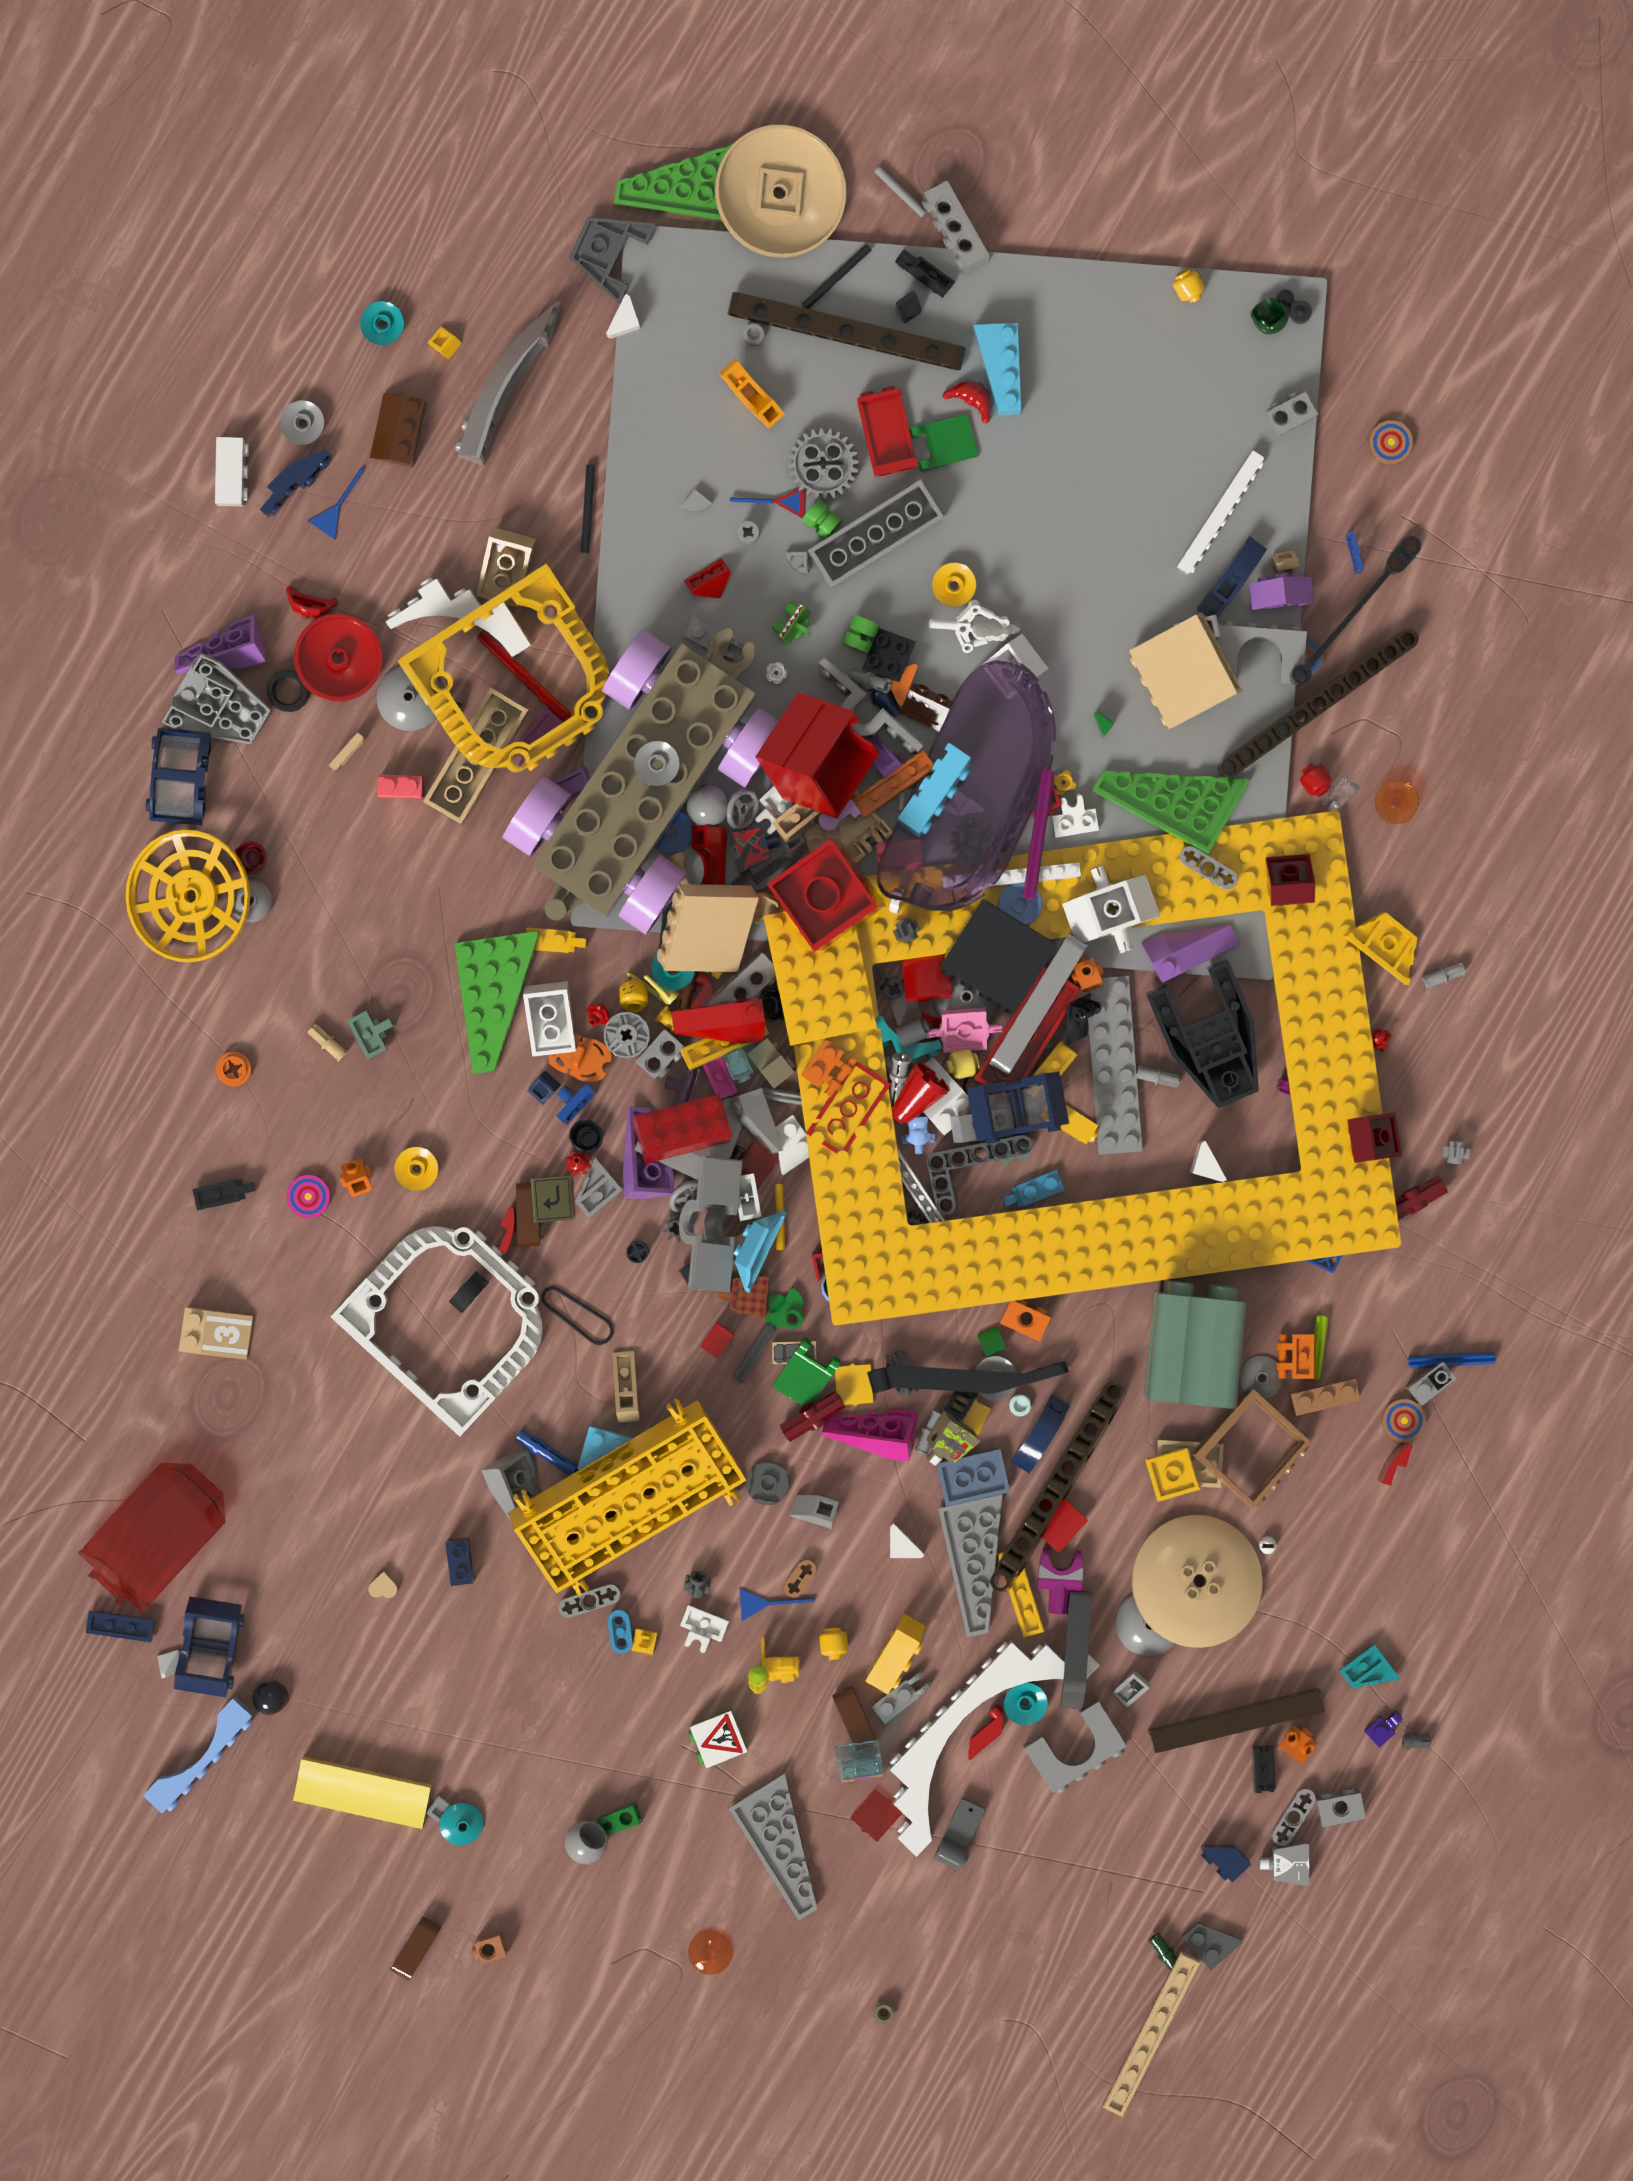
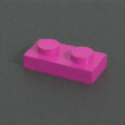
M723 1056L701 1065L714 1095L720 1094L721 1099L738 1093Z

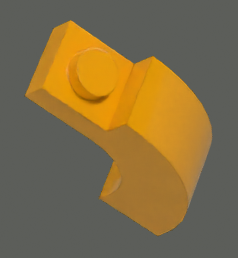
M733 359L718 373L737 398L768 429L785 415L776 402L758 386L736 359Z

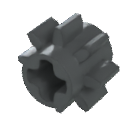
M908 917L895 923L897 929L893 930L897 941L902 939L903 943L906 944L919 938L917 932L921 931L917 920L912 922L911 918Z
M673 1215L671 1223L668 1220L664 1221L668 1228L662 1231L669 1232L668 1240L676 1237L677 1242H680V1232L676 1235L674 1231L670 1230L674 1222H677L679 1226V1220H676V1216Z
M693 1571L691 1575H686L684 1590L688 1591L691 1597L701 1598L704 1593L709 1594L711 1578H707L706 1574L702 1571Z

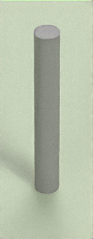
M881 166L875 170L874 173L921 218L927 214L925 209Z

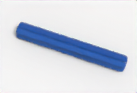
M1494 1352L1409 1356L1408 1365L1410 1368L1434 1367L1442 1361L1446 1366L1495 1364L1496 1356Z

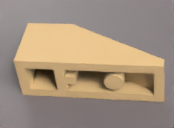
M634 1351L612 1353L618 1424L640 1422Z

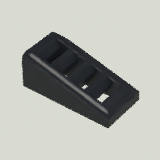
M911 291L896 302L895 311L904 323H907L922 312L915 291Z
M954 1391L944 1410L963 1421L979 1393L970 1392L973 1394L970 1398L962 1392ZM957 1395L967 1400L968 1404L965 1405L956 1400ZM955 1403L963 1408V1412L961 1413L951 1407L952 1404Z

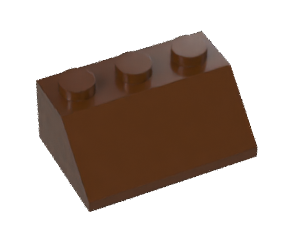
M383 393L370 459L413 468L427 405L424 399Z

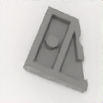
M595 1158L575 1202L586 1216L591 1219L620 1195L623 1189L598 1159Z

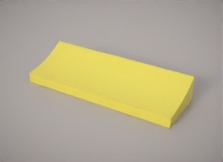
M303 1756L293 1801L422 1829L432 1785Z

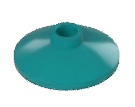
M379 301L370 304L363 311L360 318V328L362 334L369 342L385 346L392 344L401 336L404 329V318L401 311L395 305ZM381 321L387 323V326L383 329L379 327Z
M657 954L651 963L653 979L660 987L666 990H680L686 987L694 976V971H674L673 974L665 971L657 959Z
M1030 1682L1010 1688L1004 1698L1006 1715L1011 1721L1019 1725H1031L1038 1722L1045 1715L1048 1706L1045 1692L1038 1685ZM1027 1698L1029 1701L1027 1704H1022L1021 1700Z
M458 1802L450 1805L442 1813L439 1828L442 1836L449 1843L467 1845L475 1841L481 1834L483 1817L474 1805ZM461 1823L466 1824L464 1829L458 1828Z

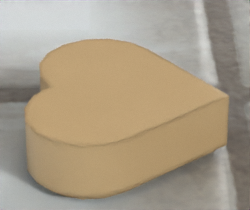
M384 1571L371 1582L368 1590L373 1597L384 1596L385 1598H392L396 1595L398 1587Z

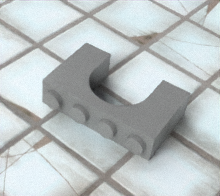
M1224 621L1223 625H1218L1220 637L1217 638V642L1235 677L1237 676L1238 656L1243 646L1255 639H1265L1275 644L1282 656L1280 685L1295 686L1291 683L1289 675L1293 668L1297 665H1304L1307 631H1303L1302 627L1291 626L1289 630H1282L1279 625H1267V628H1258L1259 624L1245 623V627L1236 626V622ZM1296 670L1295 677L1297 680L1303 681L1304 671Z
M1098 1699L1085 1706L1082 1710H1079L1094 1736L1093 1749L1084 1760L1076 1763L1062 1761L1053 1753L1042 1734L1023 1746L1052 1793L1056 1791L1058 1793L1063 1792L1069 1787L1068 1783L1071 1781L1082 1780L1088 1775L1087 1771L1093 1767L1097 1770L1106 1764L1105 1760L1113 1756L1116 1758L1125 1752L1123 1748L1127 1747L1126 1743Z

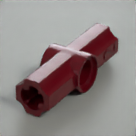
M1440 1176L1427 1181L1419 1187L1415 1186L1395 1200L1398 1220L1410 1213L1414 1214L1428 1206V1203L1448 1193Z
M835 1390L816 1403L813 1401L804 1405L798 1414L780 1424V1428L787 1440L791 1442L809 1430L819 1429L826 1423L828 1418L846 1408Z

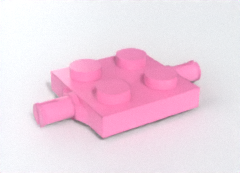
M985 1007L941 1010L942 1022L940 1028L931 1029L928 1032L929 1037L927 1038L940 1037L943 1053L964 1049L971 1051L987 1050L989 1033H1002V1024H988Z

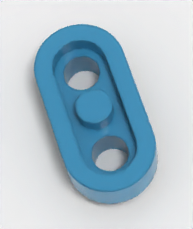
M616 1609L608 1617L610 1644L616 1653L624 1654L631 1649L633 1644L630 1617L626 1611ZM617 1616L623 1618V1622L621 1624H617L615 1622V1618ZM624 1638L626 1640V1644L624 1646H620L618 1644V1639Z

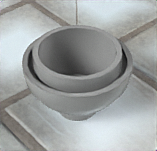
M248 879L250 896L253 898V902L250 904L246 922L253 923L262 920L268 915L272 908L273 899L271 891L263 882L256 879ZM244 887L234 890L235 900L232 914L239 920H241L244 908Z

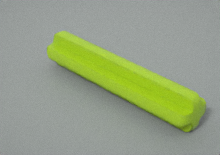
M1325 1315L1316 1316L1314 1335H1316V1379L1312 1380H1320L1328 1325V1317Z

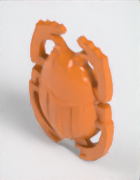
M576 1033V1052L559 1053L554 1056L553 1054L548 1055L549 1064L563 1073H567L568 1068L572 1069L569 1074L585 1082H597L603 1079L606 1072L603 1071L602 1066L604 1063L611 1062L612 1060L611 1052L606 1045L596 1039L586 1037L581 1042L579 1041L581 1036ZM594 1043L597 1044L603 1050V1056L601 1055L599 1049L593 1045ZM557 1057H560L565 1064L564 1066H560L556 1062ZM596 1072L595 1076L581 1077V1075H590Z

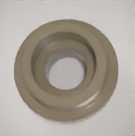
M887 2001L877 2003L873 2009L876 2021L882 2024L891 2022L895 2016L894 2006ZM883 2008L888 2010V2014L885 2016L880 2014V2010Z

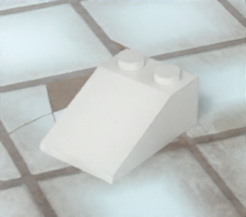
M568 981L524 986L523 997L532 1057L576 1052Z
M932 1057L924 1065L935 1071V1076L939 1080L942 1078L950 1087V1091L923 1113L943 1135H946L952 1129L950 1117L958 1116L957 1111L971 1110L968 1095Z

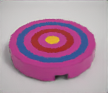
M303 1175L291 1182L287 1189L286 1199L289 1208L294 1214L301 1218H314L320 1216L330 1204L331 1194L329 1186L316 1175Z

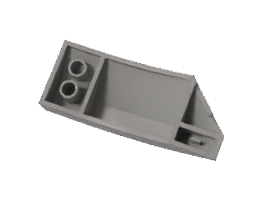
M556 301L523 330L503 353L490 372L479 392L470 417H466L462 430L465 433L463 439H458L455 449L458 452L459 458L485 465L497 423L511 393L536 356L544 347L549 348L562 307L561 302Z

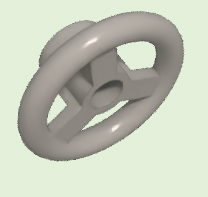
M739 789L728 802L726 817L729 825L735 830L741 831L749 828L758 816L760 802L757 793L753 789ZM748 794L752 799L745 802L740 797ZM753 807L750 817L744 822L745 815ZM733 815L738 817L737 823L734 821Z
M698 1180L683 1181L676 1187L669 1200L670 1208L674 1212L681 1213L683 1207L677 1206L676 1203L696 1200Z

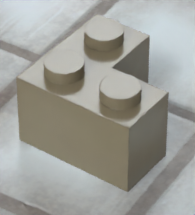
M766 1038L747 1055L775 1089L795 1073L793 1070L795 1065L788 1056L782 1057L779 1053L782 1048L774 1039L770 1041Z

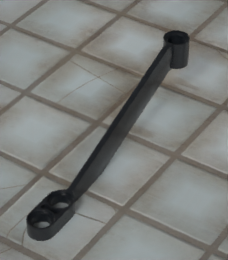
M1414 536L1405 538L1386 560L1385 572L1305 665H1297L1291 670L1289 678L1292 684L1303 686L1310 681L1312 676L1310 669L1390 575L1402 572L1420 552L1421 542L1418 538ZM1409 540L1414 541L1417 545V549L1413 553L1405 549V543ZM1393 557H1399L1402 560L1403 564L1400 569L1392 568L1390 562ZM1296 670L1305 672L1306 679L1304 681L1296 679Z
M1067 1361L1026 1373L890 1365L869 1371L867 1375L873 1394L895 1387L994 1394L1068 1373L1069 1368Z

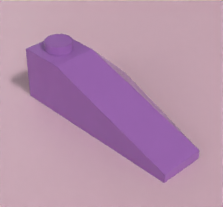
M253 614L229 624L230 628L221 634H218V632L212 634V638L204 644L197 643L176 655L174 669L176 674L186 673L193 659L201 652L222 662L228 669L248 668L265 662L266 645L256 615Z
M1231 925L1160 934L1142 943L1160 983L1240 945Z
M629 1106L627 1110L623 1166L624 1198L650 1199L672 1195L675 1191L672 1168L658 1161L645 1164L643 1155L634 1150L638 1141L633 1125L634 1117L651 1112L650 1108Z

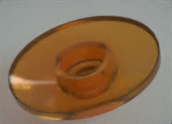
M1388 781L1376 793V811L1383 820L1389 823H1405L1418 810V794L1415 788L1406 781ZM1394 798L1399 799V806L1392 804Z
M703 1931L697 1934L690 1943L688 1951L690 1962L701 1973L709 1975L720 1973L726 1969L732 1959L731 1943L725 1935L718 1931ZM712 1950L714 1956L711 1958L707 1957L706 1952Z

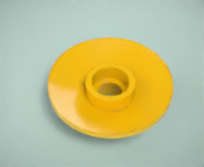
M949 563L939 568L935 573L932 581V590L940 603L949 607H960L968 603L974 596L976 579L972 571L965 565ZM951 582H956L958 584V588L956 590H952L950 588Z
M412 1147L404 1150L397 1157L394 1173L397 1181L404 1188L411 1191H421L430 1187L436 1180L438 1163L434 1155L427 1149ZM414 1165H419L421 1167V1171L419 1173H415L413 1171Z

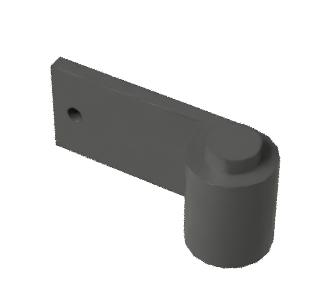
M898 987L890 990V995L892 996L895 993H900ZM905 991L898 999L888 998L898 1025L896 1033L903 1047L929 1037L928 1032L931 1031L927 1019L923 1018L918 1001H905Z
M961 1798L937 1848L934 1859L957 1870L960 1866L964 1868L969 1858V1855L966 1854L968 1845L986 1808Z

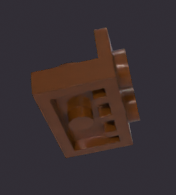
M914 683L900 713L940 731L953 701L944 694H936L930 691L925 685Z

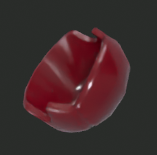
M247 841L235 849V854L239 857L247 875L256 874L264 868L267 853L261 844ZM232 860V864L234 865L236 870L239 871L235 861Z

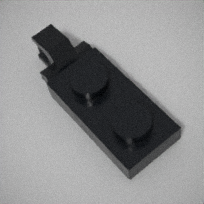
M905 249L895 261L898 266L906 272L908 271L916 280L922 282L942 298L955 284L954 280L921 256L919 258L914 257Z
M241 1179L192 1190L198 1211L246 1199L245 1193L256 1191L254 1182L243 1185Z

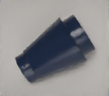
M875 690L870 694V697L873 699L872 702L881 710L882 708L885 709L892 717L901 711L891 691L883 693L882 691Z

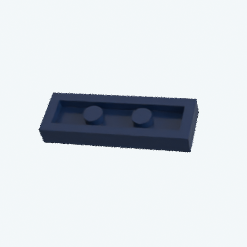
M90 1610L88 1612L86 1633L152 1642L155 1620Z

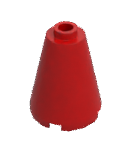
M916 1062L913 1065L891 1109L893 1112L892 1117L901 1124L903 1122H911L950 1091L948 1084L942 1078L939 1080L935 1076L936 1072L921 1062H918V1064Z

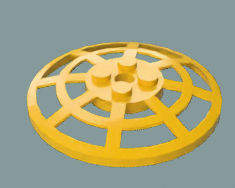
M197 830L172 831L150 842L134 861L126 884L127 912L137 935L155 953L178 962L204 961L226 950L242 931L250 907L249 880L239 857L221 839ZM181 837H200L214 842L211 853L208 854L199 850H186ZM173 840L177 853L167 857L158 868L146 861L158 847ZM222 848L233 858L242 878L232 881L229 872L218 860ZM193 856L206 859L207 862L203 870H192L188 857ZM180 859L183 871L173 877L164 872L170 864ZM214 866L220 870L226 883L215 885L210 877ZM142 869L153 875L149 887V902L136 905V885ZM159 880L168 884L166 898L161 900L156 899ZM244 887V908L241 920L238 923L230 917L234 907V890ZM190 890L196 893V899L193 902H190L188 899V892ZM228 892V905L226 912L216 906L218 894ZM168 907L170 912L176 917L171 926L164 921L159 909ZM151 911L157 924L166 932L159 943L153 940L145 930L139 913ZM213 914L221 921L213 929L205 933L203 920ZM183 922L195 923L196 935L194 936L185 935L177 931ZM225 925L234 931L232 936L223 945L207 952L206 939L216 935ZM173 938L184 942H197L198 955H181L167 950L166 947Z

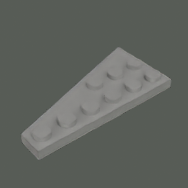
M1003 1494L938 1508L967 1637L989 1632L993 1592L990 1579L995 1571Z
M783 1773L730 1806L729 1810L799 1921L817 1910V1905L786 1776Z

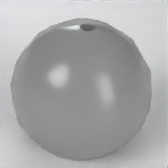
M705 784L694 789L687 800L686 809L690 819L696 825H716L727 818L726 810L729 799L720 787Z
M584 1820L575 1823L568 1829L564 1844L567 1854L572 1860L588 1865L599 1861L604 1856L608 1846V1838L600 1825Z

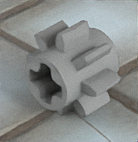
M1449 1141V1147L1443 1146L1442 1157H1448L1447 1163L1464 1165V1159L1470 1158V1149L1465 1148V1142Z

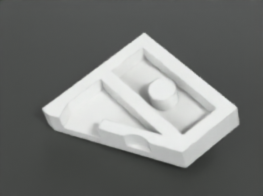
M793 1115L776 1126L783 1151L778 1152L781 1173L783 1175L809 1158L806 1133Z

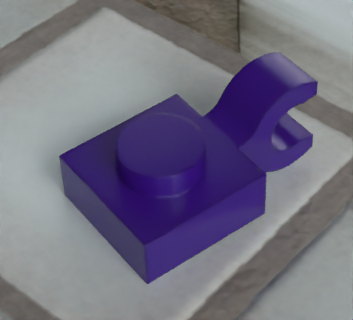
M1395 1710L1386 1720L1379 1716L1364 1732L1380 1748L1395 1734L1392 1727L1397 1725L1403 1718Z

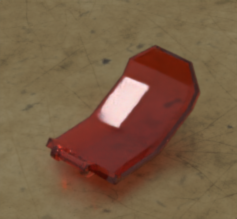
M160 1463L78 1552L94 1568L88 1576L92 1580L98 1581L116 1598V1602L119 1605L128 1599L143 1613L226 1523L224 1495L192 1464Z

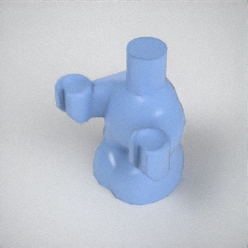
M916 1117L907 1123L909 1134L902 1135L901 1141L902 1144L911 1143L915 1145V1154H924L923 1145L930 1142L935 1143V1134L928 1133L927 1131L928 1117Z

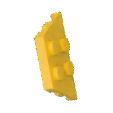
M1381 912L1344 934L1347 940L1404 985L1410 984L1409 972L1410 966L1414 963L1417 937L1389 914Z

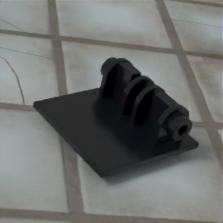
M879 628L862 669L873 672L877 676H883L900 682L916 641Z
M1091 994L1069 1002L1066 1008L1067 1023L1063 1032L1065 1037L1064 1045L1086 1037L1088 1018L1101 1012L1102 1005L1098 1001L1091 1000Z

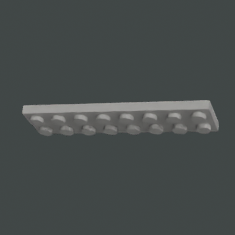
M1129 976L1101 978L1104 986L1086 992V995L1091 994V1000L1098 1001L1102 1005L1100 1013L1088 1018L1095 1120L1098 1125L1096 1130L1099 1131L1097 1135L1098 1155L1142 1152Z

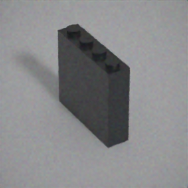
M981 897L942 958L939 966L942 968L941 972L951 979L953 976L961 980L960 984L965 988L971 990L973 987L980 991L978 995L987 1001L993 999L998 1003L997 1007L1004 1012L1012 1011L1015 1013L1057 945Z

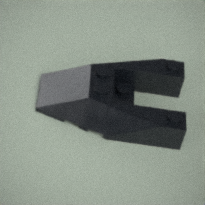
M1227 959L1206 967L1224 1010L1183 1026L1166 984L1146 992L1171 1055L1217 1108L1259 1091L1254 1021Z

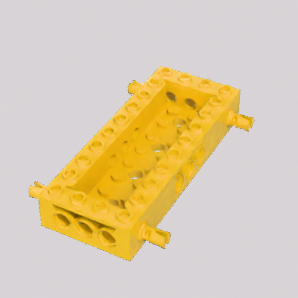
M674 1399L677 1409L670 1403L666 1406L672 1414L670 1417L532 1499L529 1498L525 1490H521L524 1500L517 1494L513 1496L514 1501L518 1504V1507L508 1512L513 1529L556 1593L572 1585L576 1594L582 1595L578 1586H581L586 1592L589 1590V1586L583 1577L721 1495L725 1497L728 1505H733L730 1498L731 1495L737 1502L740 1501L741 1497L734 1488L747 1480L735 1457L698 1400L683 1408L680 1401ZM684 1466H693L690 1472H681ZM648 1488L654 1489L651 1495L643 1494ZM616 1511V1515L614 1517H605L607 1512ZM570 1534H578V1537L575 1540H567V1537Z

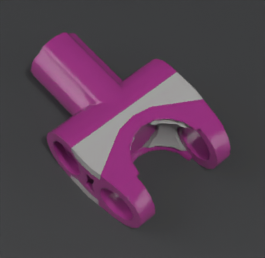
M1043 1547L1038 1566L1037 1589H1049L1048 1613L1068 1614L1069 1591H1082V1552L1075 1549L1072 1563L1065 1569H1058L1051 1564L1049 1548Z

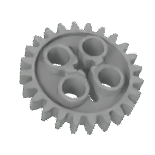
M820 428L819 434H816L812 429L811 437L804 433L803 442L799 439L796 440L799 447H791L795 455H788V458L793 463L787 464V466L794 469V471L789 473V477L796 476L793 485L800 483L799 492L806 489V496L808 497L811 493H814L815 500H817L819 494L823 496L824 501L827 498V494H830L835 499L836 491L843 495V487L850 489L848 481L855 482V478L851 474L858 473V470L853 468L854 465L859 464L858 460H853L857 452H850L854 446L853 443L846 445L848 437L846 436L841 440L839 439L840 432L838 431L833 436L832 429H829L827 434H824L823 428ZM832 447H836L839 449L840 454L837 458H831L827 451ZM813 448L818 452V455L815 459H809L806 457L805 452ZM821 459H825L826 463L843 462L842 465H826V469H821L820 465L803 466L804 463L819 464ZM833 469H837L840 471L841 477L838 480H832L828 473ZM814 470L818 472L819 478L816 481L808 480L806 475L809 471Z

